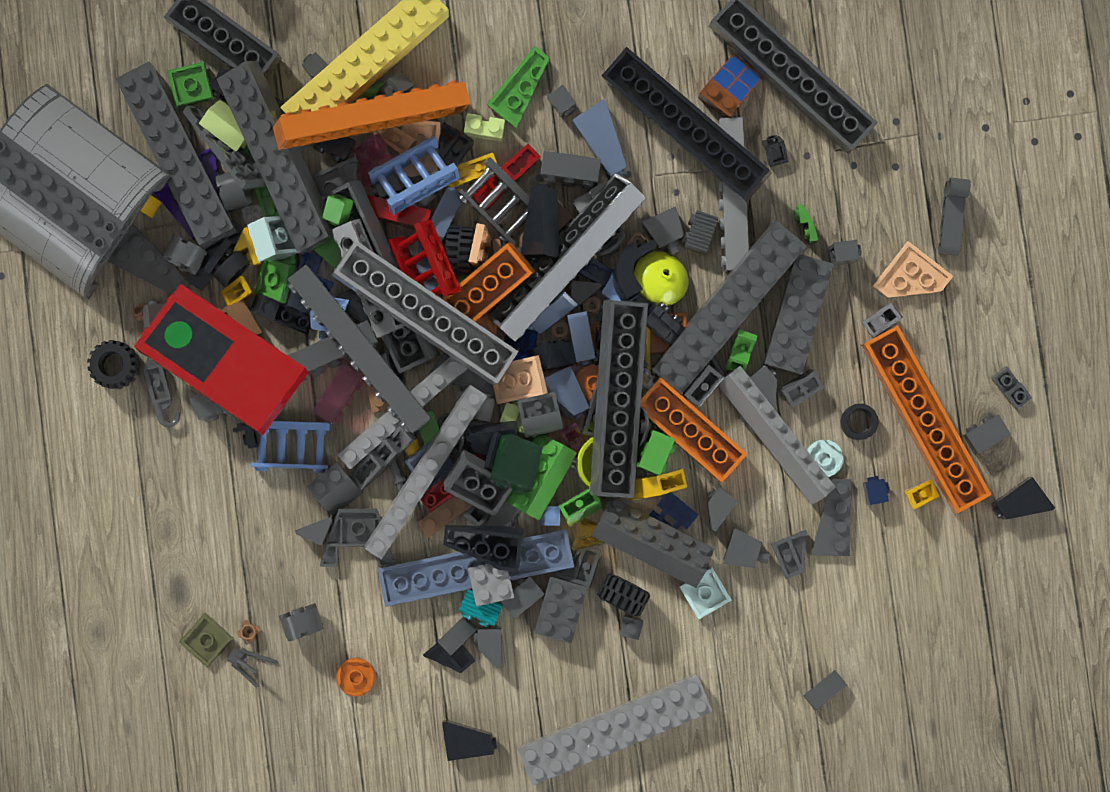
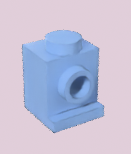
M547 506L541 517V525L560 526L559 506Z

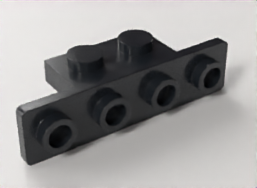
M234 220L232 221L238 233L212 245L208 249V253L196 275L190 274L187 279L189 283L200 291L205 289L226 258L233 254L234 247L244 229Z

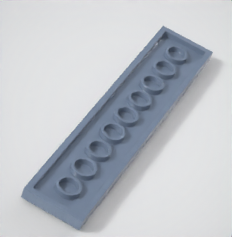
M567 529L523 538L519 572L509 571L510 580L513 581L575 568ZM455 552L378 568L385 607L472 589L468 568L488 563L480 562L477 558L468 554Z

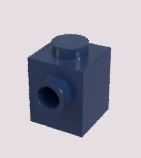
M878 476L867 478L868 482H863L867 505L889 502L888 493H890L888 482H885L884 479H879Z

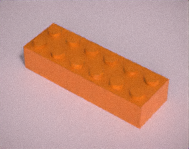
M510 241L459 284L460 292L445 296L442 299L476 322L532 275L535 270Z
M661 377L642 397L641 407L646 410L649 421L665 435L674 438V443L719 483H723L747 455L742 448Z

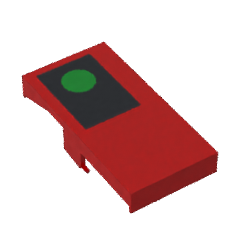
M180 284L176 291L168 297L167 303L149 327L145 328L141 333L142 336L134 347L140 353L183 380L191 389L213 404H217L263 436L309 372L304 366Z

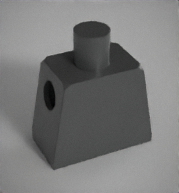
M676 206L642 221L643 228L649 237L655 240L658 249L667 246L671 256L681 251L677 241L683 239L684 234Z
M733 528L722 563L755 568L757 561L767 564L770 553L760 550L762 546L761 541Z

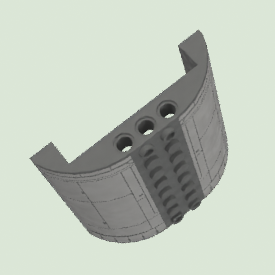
M45 84L28 96L0 129V235L88 300L99 285L95 279L151 194L161 191L171 175L49 84Z

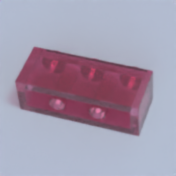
M343 363L312 412L333 425L335 422L339 423L344 416L342 411L345 406L349 407L355 398L352 395L356 389L359 391L365 381L362 377L364 376Z

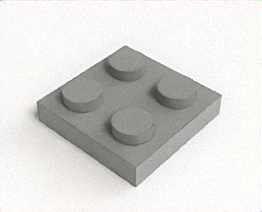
M490 564L468 568L476 606L514 598L509 571L498 570Z

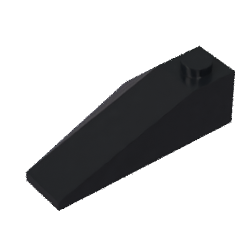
M445 525L443 545L462 554H468L477 558L480 562H486L498 570L519 572L524 528Z

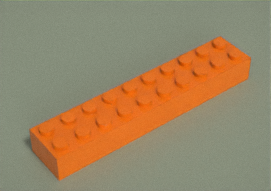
M455 80L448 82L445 86L434 84L429 86V89L422 90L419 87L412 89L409 93L398 91L393 93V96L388 97L383 94L374 97L372 100H367V98L358 99L356 103L352 104L342 102L337 104L336 107L330 108L329 105L319 107L316 111L305 109L300 111V114H282L273 126L278 150L461 114L471 104L465 82L458 83Z
M897 325L862 344L861 347L952 512L960 513L991 496V492L899 326Z

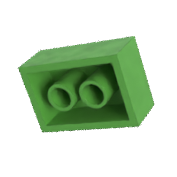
M650 430L645 442L640 445L637 452L636 468L653 475L665 473L669 464L667 458L673 454L676 448V444H674L675 439L655 430Z

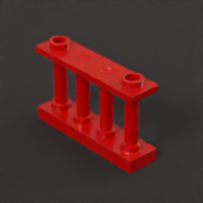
M432 219L416 223L414 225L416 233L406 239L402 236L389 240L399 267L407 276L424 286L423 282L435 275L439 286L431 290V292L437 296L442 293L445 297L461 291ZM420 240L424 251L412 257L408 246ZM428 258L432 268L419 274L416 264Z

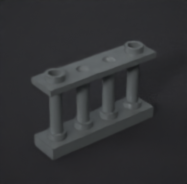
M487 158L483 162L486 166L485 172L466 191L458 188L456 190L460 194L458 198L464 204L469 203L500 234L498 238L504 244L510 241L515 244L516 242L511 237L526 222L529 196L492 158ZM495 175L500 180L498 182L499 185L478 205L471 196L491 176ZM509 189L513 193L512 198L491 218L484 210L503 190ZM522 202L526 206L525 212L505 232L498 223L517 203L520 204Z

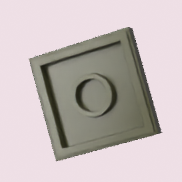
M204 613L179 643L208 668L234 637L207 613Z

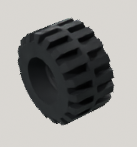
M450 225L447 230L445 253L454 274L470 275L473 270L469 257L475 234L474 227Z
M114 340L103 341L101 345L94 347V351L90 352L91 358L87 360L90 366L87 369L91 372L90 377L95 380L94 382L102 387L122 389L124 386H129L130 382H134L135 375L139 374V371H137V368L140 367V363L137 361L139 357L134 353L136 351L123 342ZM112 354H119L123 359V368L119 374L110 376L104 368L105 360Z
M612 573L606 575L597 593L600 599L633 616H641L651 596L648 591Z

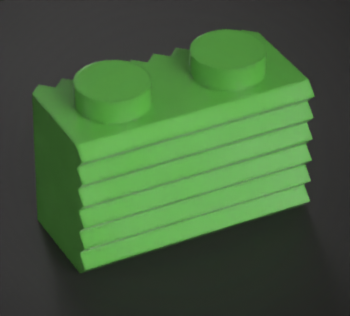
M589 488L583 491V493L576 495V497L569 499L566 503L559 505L561 515L570 527L602 509V504L598 496L590 494Z

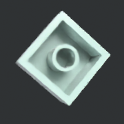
M281 216L263 217L247 225L259 262L285 259L298 253Z

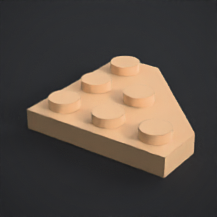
M907 241L872 287L886 298L941 292L953 275Z

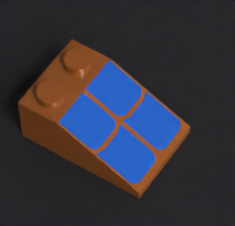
M733 53L702 89L698 98L723 118H730L761 81L763 76Z

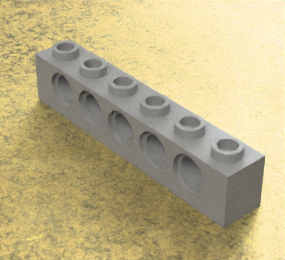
M360 219L349 221L332 229L334 240L341 250L342 258L351 246L350 240L353 242L355 240L373 252ZM357 293L363 303L364 312L371 322V329L377 338L405 327L398 320Z

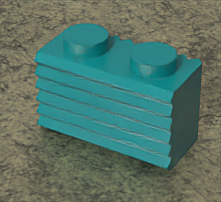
M468 589L458 611H461V616L472 620V617L479 619V624L489 628L490 625H495L503 604L495 602L476 606L473 590Z

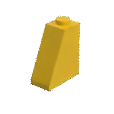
M683 469L635 479L634 498H628L629 501L659 496L687 488Z

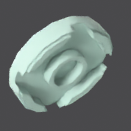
M819 440L813 442L807 449L828 477L835 475L841 469L843 454L841 448L835 442Z

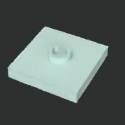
M713 567L706 570L697 588L687 583L679 586L698 620L731 601Z

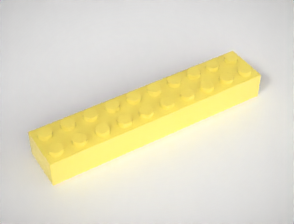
M402 0L280 107L282 114H300L299 112L305 109L316 111L319 107L329 105L330 108L336 107L337 104L342 102L351 104L449 18V9L440 0Z

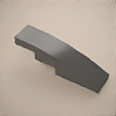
M400 425L389 438L383 440L375 451L370 452L351 473L350 477L360 490H363L384 472L411 445L416 437L411 432L407 433Z

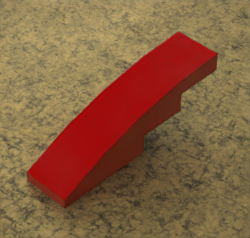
M527 144L501 168L517 182L541 156ZM494 175L472 196V199L479 205L499 185L498 182L500 180ZM509 189L503 190V192L484 211L488 210Z

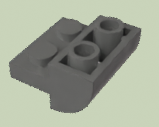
M555 392L517 400L526 438L563 430Z

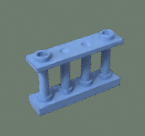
M435 135L368 172L372 185L380 182L390 197L387 203L393 216L460 179L456 165L452 163L446 166L436 150L439 147ZM428 154L440 169V171L432 175L428 173L419 160ZM412 163L423 178L422 181L416 184L411 182L403 168ZM394 173H397L407 188L400 193H396L386 179Z
M273 421L263 436L259 434L258 463H251V467H256V471H267V467L313 469V473H324L325 469L330 468L329 465H323L324 435H326L327 431H331L332 424ZM269 429H277L276 433H278L277 464L266 463V443ZM288 430H296V434H298L296 464H285L286 433H288ZM307 430L315 431V434H317L316 465L304 464L305 434H307Z

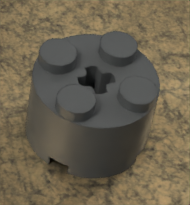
M229 172L216 176L217 187L221 186L219 194L228 213L253 205L251 188L241 189Z
M173 234L163 253L162 259L176 265L185 272L196 275L208 252L194 243L182 240L183 238Z
M316 603L305 606L306 610L303 607L294 609L291 612L292 615H290V612L279 615L288 642L324 629Z

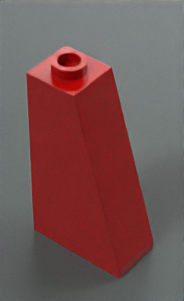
M367 195L378 220L416 230L414 227L416 223L431 220L433 216L431 210L412 205L393 216L389 210L388 199Z

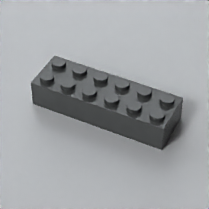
M176 0L164 16L169 24L231 69L245 61H258L267 79L282 59L279 53L206 0Z
M802 254L792 263L763 365L798 376L802 375L834 266L833 263Z
M613 497L608 501L592 534L597 539L697 588L703 578L714 552V548Z

